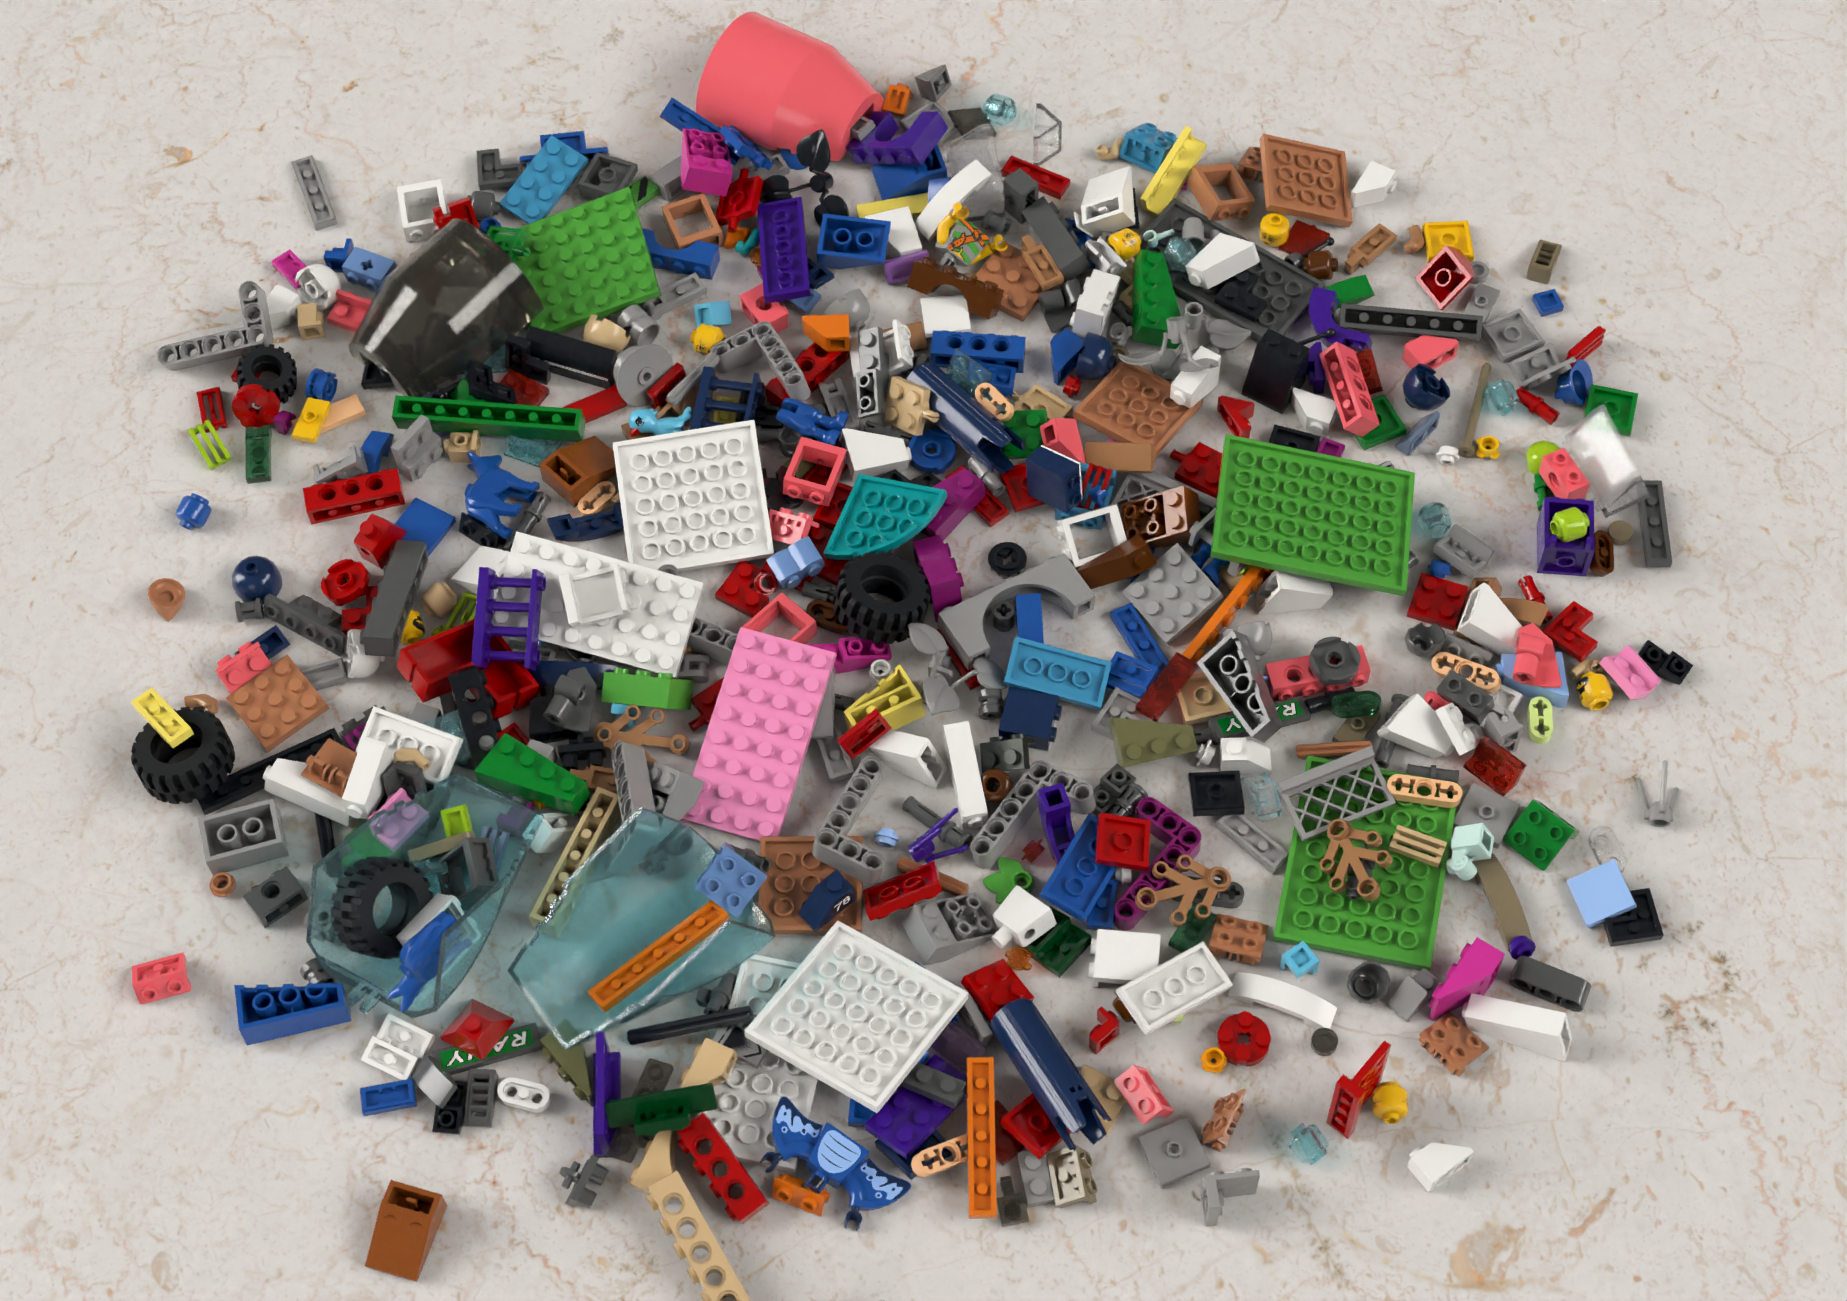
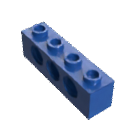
M933 330L930 362L942 368L969 369L970 360L1016 367V373H1023L1026 337Z

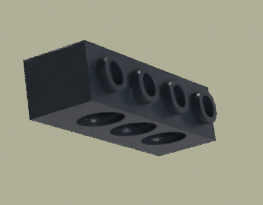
M477 664L448 672V678L475 769L499 741L498 733L502 732L498 717L493 718L491 709L495 708L491 693L486 694L483 686L488 684L484 669L479 670ZM472 687L478 689L480 692L479 696L475 699L467 698L465 696L467 689ZM479 711L485 713L487 716L486 720L482 723L474 722L472 720L474 713ZM488 735L494 741L492 745L484 747L479 743L481 737Z

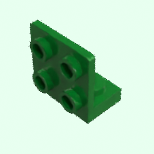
M1532 799L1505 835L1503 842L1540 870L1545 871L1569 839L1574 840L1580 831L1539 800Z

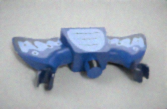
M786 1096L781 1097L772 1123L773 1142L777 1153L767 1152L759 1162L762 1163L765 1160L771 1162L772 1165L765 1170L766 1173L772 1172L780 1160L786 1161L797 1157L808 1161L806 1168L813 1175L807 1182V1186L812 1191L820 1193L828 1183L835 1189L842 1185L850 1195L849 1208H851V1211L846 1215L844 1227L845 1229L847 1228L849 1220H854L857 1223L856 1231L862 1222V1215L859 1210L870 1211L886 1207L896 1202L910 1190L911 1184L908 1181L885 1173L870 1158L867 1159L870 1151L828 1122L822 1130L823 1125L807 1119Z

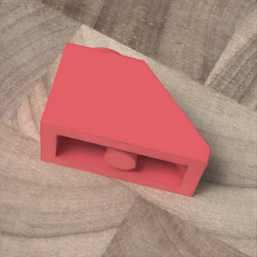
M1422 335L1417 339L1409 340L1405 344L1402 360L1410 369L1419 363L1436 369L1456 357L1459 342L1456 339Z

